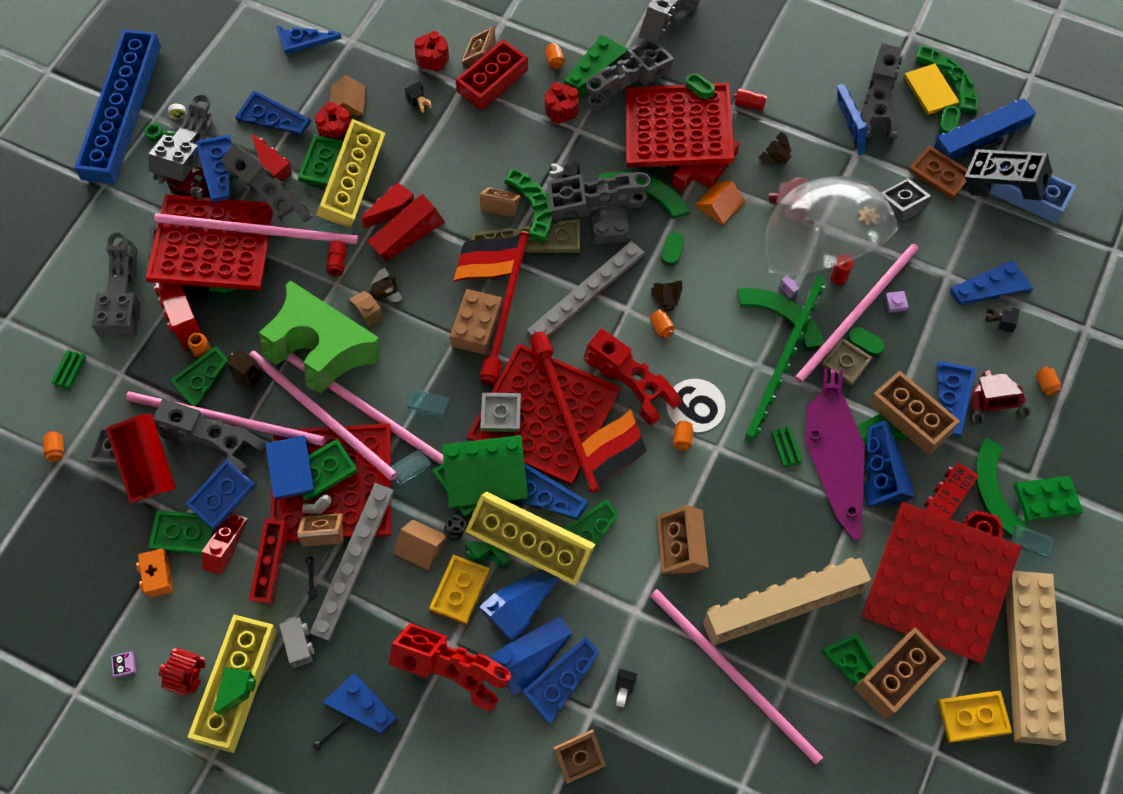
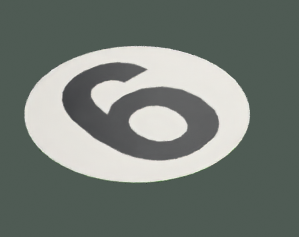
M688 379L673 387L679 394L682 404L673 410L666 402V407L671 420L676 425L679 421H688L693 424L694 432H705L720 423L725 414L726 406L722 393L715 385L702 379Z

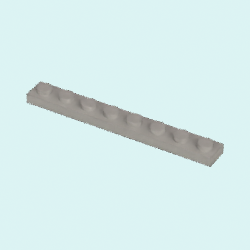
M632 241L629 242L529 327L527 334L531 336L536 332L543 331L549 338L644 256V251Z
M377 483L374 484L310 634L327 641L331 640L392 499L393 489Z

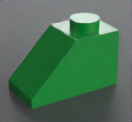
M224 668L213 711L223 716L248 699L250 692H253L255 689L256 679H254V675L250 671Z

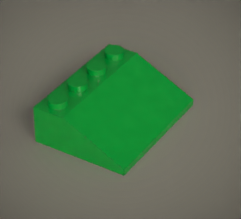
M521 435L442 445L449 509L476 506L481 495L486 492L507 502L528 499Z

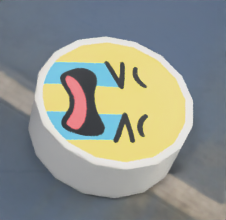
M172 104L168 107V115L172 119H182L186 116V109L181 104Z

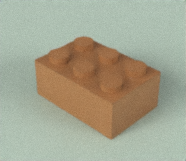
M466 289L450 334L451 347L487 356L503 307L502 297Z

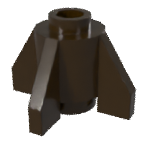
M783 131L776 137L778 142L775 139L772 140L765 149L768 153L764 151L759 156L762 162L781 165L782 163L786 164L790 160L792 149L788 137Z
M386 267L378 270L373 278L369 293L378 301L398 302L403 297L399 290L395 292L398 289L396 277H387L390 274Z
M682 281L664 284L654 283L651 293L659 307L664 308V311L675 310L683 289Z

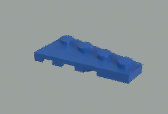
M844 84L837 85L838 103L843 116L846 117L847 127L851 129L853 143H857L856 151L858 156L865 154V134L868 133L867 124L863 123L861 112L857 111L856 103L852 101L850 91L846 89Z
M227 134L195 141L198 145V154L212 203L230 199V172L224 168L225 164L220 160L231 148V135Z

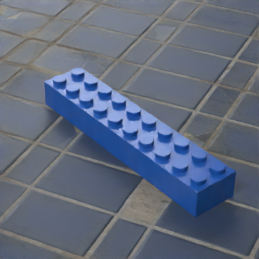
M122 30L74 167L82 181L116 184L161 49L156 33Z

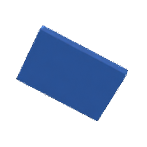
M305 435L265 444L275 500L315 492Z
M226 459L185 505L216 531L257 485Z

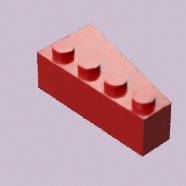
M421 194L372 236L368 242L383 260L387 262L445 221L435 206Z
M156 283V286L153 288L157 297L161 296L158 298L162 309L165 308L162 311L166 320H170L167 323L171 333H176L184 351L190 349L188 346L190 335L202 333L183 286Z

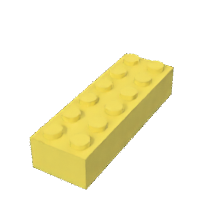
M352 119L316 216L346 228H351L385 132Z
M488 492L481 495L465 531L573 585H576L580 580L596 545Z
M233 615L188 734V738L191 741L223 751L235 752L278 633L273 624ZM224 668L250 671L254 675V679H256L254 691L250 692L249 698L223 716L213 711Z

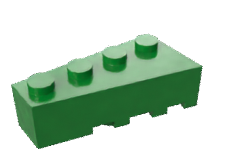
M600 35L565 78L564 84L576 88L580 100L588 94L587 80L607 66L612 67L620 60L624 61L628 48ZM594 83L590 87L594 89V86L597 84Z

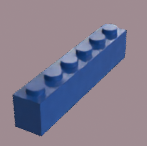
M1025 98L1019 101L1015 100L1008 106L1000 107L990 114L986 113L975 121L971 120L962 127L954 128L951 132L942 133L937 137L934 148L953 160L971 152L974 147L986 145L997 140L998 137H1003L1031 124L1036 112Z

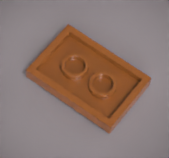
M930 145L908 170V172L952 200L967 184L965 175L968 169Z

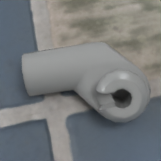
M324 494L314 504L304 503L302 512L306 514H322L331 505V497Z

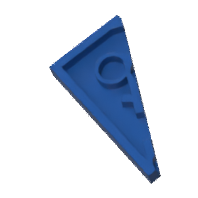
M276 26L285 55L342 39L340 32L328 30V33L318 32V29L293 27L292 30L282 29V26Z

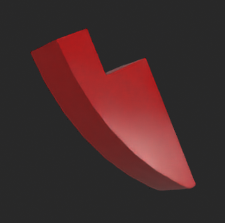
M733 141L734 158L739 150L740 142ZM730 163L682 165L673 174L672 185L685 191L691 181L695 180L711 188Z

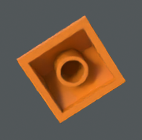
M733 181L716 182L695 204V207L721 225H724L745 203V200Z

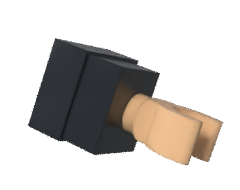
M420 81L405 88L406 99L413 107L419 104L422 112H424V105L432 108L431 101L424 98L423 85Z

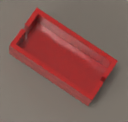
M152 413L137 415L106 427L130 504L176 489Z

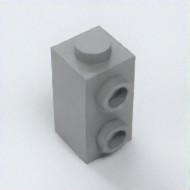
M291 617L286 619L284 623L279 624L291 666L295 668L313 662L312 655L315 654L312 642L308 643L307 635H310L307 623H303L300 617Z

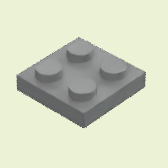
M482 393L481 431L520 432L521 393Z

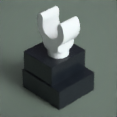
M572 161V165L565 164L564 168L557 164H551L552 170L556 171L549 172L552 178L580 175V163Z
M619 668L615 689L619 690L616 706L624 708L627 693H633L638 673Z

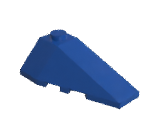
M884 420L868 427L867 450L869 451L868 463H866L868 473L867 481L864 484L868 506L899 504L915 498L910 476L888 421Z
M540 569L494 593L480 606V609L489 623L513 641L528 627L531 622L530 617L534 611L538 612L541 607L540 602L545 596L550 594L560 578Z
M560 616L490 655L492 660L505 667L511 673V679L507 687L513 696L522 692L536 680L553 656L569 639L572 632Z

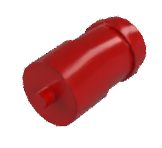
M739 88L737 94L733 96V98H736L735 105L764 111L767 96L764 94Z
M340 241L329 243L328 262L326 265L327 274L331 276H341L343 274L347 251L345 243Z
M841 254L836 258L831 272V280L834 284L843 285L848 281L849 274L854 266V260L851 256Z

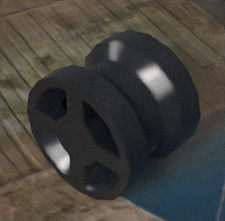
M450 516L443 530L446 538L450 540L460 539L465 530L466 522L461 516Z

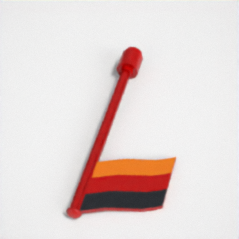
M525 231L520 232L517 236L507 238L476 239L464 242L455 272L454 282L464 279L496 278L510 275L491 355L483 360L480 372V382L484 385L494 386L499 379L502 363L499 361L498 356L527 240L530 237L529 233Z
M543 331L536 332L530 336L532 350L535 358L544 363L590 488L588 491L595 493L600 489L599 485L612 474L638 460L646 452L645 444L631 409L621 418L596 431L581 443L550 359L554 351L549 338Z

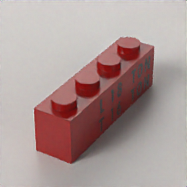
M959 462L954 468L949 467L944 475L947 478L945 482L940 481L934 489L937 492L935 497L930 496L925 502L926 511L948 519L951 518L979 476Z
M266 518L264 520L249 600L252 602L274 605L289 530V524L285 521Z

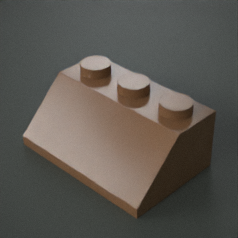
M685 505L657 516L662 574L694 573L708 568L703 510Z

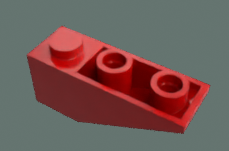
M253 134L252 138L260 163L272 172L271 178H277L283 182L292 174L290 161L286 157L282 158L275 148H270L263 138H258Z
M397 182L387 190L385 195L377 199L369 210L362 214L363 227L368 228L393 219L414 201V194Z
M231 513L219 526L202 551V568L204 570L222 575L232 559L248 518Z

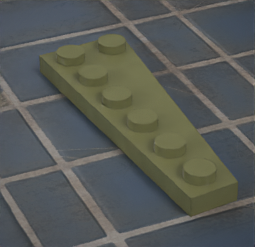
M580 219L558 221L557 224H552L549 237L545 243L528 238L524 253H580ZM527 225L520 229L505 228L472 233L471 240L500 239L517 236L522 231L529 233L531 227Z

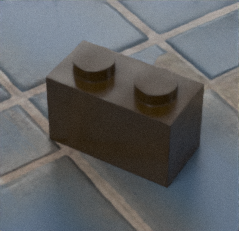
M239 348L229 355L226 364L234 380L252 391L264 377L256 359Z

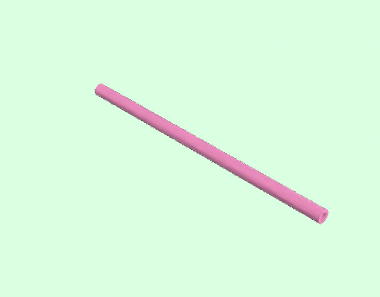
M157 213L154 216L155 223L329 242L340 241L356 245L358 242V235Z
M911 244L799 371L794 377L798 383H803L919 249L917 245Z
M256 351L249 353L251 357L256 359L259 367L389 480H393L397 476L396 471Z
M291 353L286 360L305 372L304 360ZM335 381L327 387L378 423L390 424L391 432L438 464L444 463L443 455Z
M130 391L126 395L127 401L156 408L159 407L162 400ZM182 404L200 410L201 414L205 415L204 419L212 421L218 419L224 421L225 424L236 425L285 438L305 435L307 443L323 446L325 442L324 436Z
M658 589L650 595L815 765L823 758Z

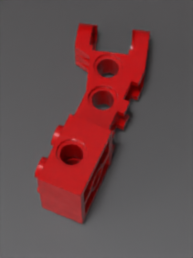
M600 328L588 343L583 359L589 366L600 370L604 377L611 378L612 380L617 378L633 391L642 404L639 414L647 424L652 426L660 420L657 410L651 404L659 397L661 399L664 398L673 410L682 404L679 394L662 375L658 374L655 376L648 370V365L645 363L640 365L633 360L634 355L631 354V348L603 328ZM637 375L641 378V380H636L633 378V376ZM645 390L652 391L653 395L647 394Z
M411 623L393 641L389 665L414 673L420 677L428 678L433 673L451 679L471 693L472 704L485 711L493 710L498 702V698L493 692L485 688L483 682L486 681L496 688H505L511 679L509 670L491 658L479 653L477 656L466 653L467 649L458 647V649L448 647V636Z

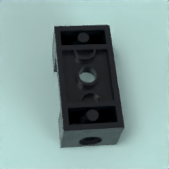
M976 149L966 172L965 180L971 195L989 196L991 184L993 183L1019 185L1023 199L1042 200L1053 171L1048 153Z

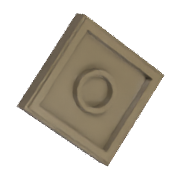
M841 338L821 362L820 367L827 369V372L830 374L831 369H835L836 378L839 376V369H842L843 382L852 387L871 363L873 357L844 338Z

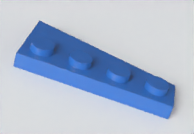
M255 90L235 116L237 121L301 136L311 124L310 118Z
M1011 260L951 287L950 293L959 305L980 302L987 298L995 299L1008 294L1009 296L1016 295L1018 292H1031L1033 286L1016 263Z
M937 361L939 404L960 420L955 432L950 436L961 438L976 368Z
M524 463L528 499L517 500V502L578 520L589 505L588 501Z
M587 637L582 639L522 691L549 725L600 653Z

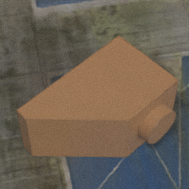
M363 291L348 300L367 328L383 320L381 308L371 294Z

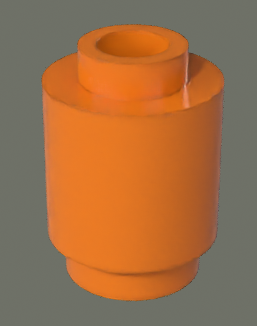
M556 43L547 45L545 56L549 67L552 69L561 68L565 64V59L560 46Z
M657 310L650 315V323L660 338H668L674 333L675 326L666 312Z
M193 333L190 335L188 346L195 357L200 358L211 350V346L203 334Z
M1043 367L1037 371L1038 374L1035 377L1046 396H1052L1061 391V383L1054 368Z
M688 421L677 422L674 429L673 446L679 451H687L692 448L694 428L692 427L693 424Z
M56 431L48 432L42 437L43 454L47 461H60L64 455L63 435Z

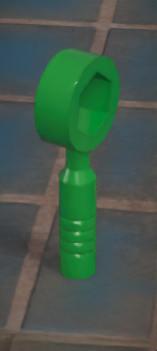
M156 123L149 124L144 131L149 141H158L163 135L173 137L176 133L172 131L163 132L161 126ZM153 130H157V131H158V132H157L156 134H154V135L149 134V133L152 132Z

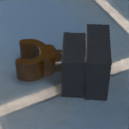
M1012 307L1011 311L1004 309L1002 314H1000L994 308H988L986 313L992 316L987 315L985 321H999L998 329L1013 333L1017 326L1020 309Z

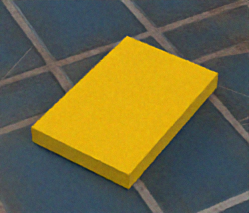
M936 64L904 74V79L927 115L942 111L946 106H957L959 104V100Z
M453 554L429 607V611L467 625L491 569Z
M1001 690L939 699L937 701L948 743L1013 733Z

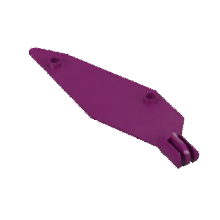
M824 369L823 390L807 405L805 443L836 518L851 538L857 541L861 539L865 444L842 393L843 370L839 369L837 385L835 384V369H831L830 384H827V369ZM849 510H854L856 513L853 515L849 514Z

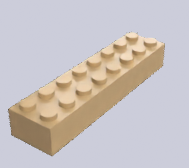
M848 558L841 565L835 566L832 564L823 568L821 572H809L804 575V578L798 580L797 578L789 579L784 585H772L761 593L758 591L752 592L747 595V598L742 600L735 598L730 600L725 606L715 605L708 609L703 625L711 644L715 646L863 593L871 578L861 558L855 560L854 558Z
M1013 571L1005 597L1014 742L1057 746L1066 741L1054 576L1053 574Z

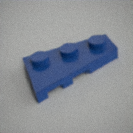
M355 673L323 701L324 705L339 711L341 714L358 721L360 724L381 735L397 720L395 715Z

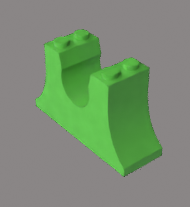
M292 281L286 284L287 296L282 309L259 332L262 356L267 361H272L275 364H279L287 359L295 350L302 348L313 350L304 361L305 379L307 387L320 394L343 373L358 366L375 365L380 360L379 337Z

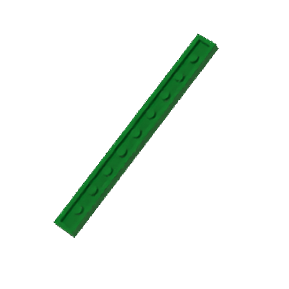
M817 276L747 430L744 439L746 442L752 443L754 438L758 439L762 429L759 425L761 421L765 422L769 414V411H766L768 405H773L776 398L774 392L776 389L780 390L784 380L781 379L783 373L787 374L791 365L788 361L790 357L794 358L798 349L795 345L797 342L801 343L805 334L802 330L804 326L808 327L812 318L809 314L811 311L815 312L819 301H816L817 296H822L825 286H823L825 278Z

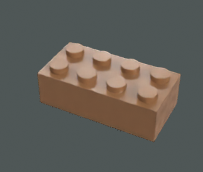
M900 370L873 394L869 404L928 455L955 432L960 420Z
M913 628L854 689L886 720L909 699L946 658L916 628Z

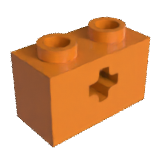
M163 548L138 554L139 562L136 563V566L142 578L139 581L141 592L145 593L149 598L174 592L168 554Z

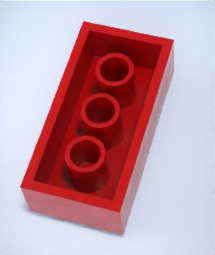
M502 39L456 79L457 93L481 111L484 110L528 71V57Z

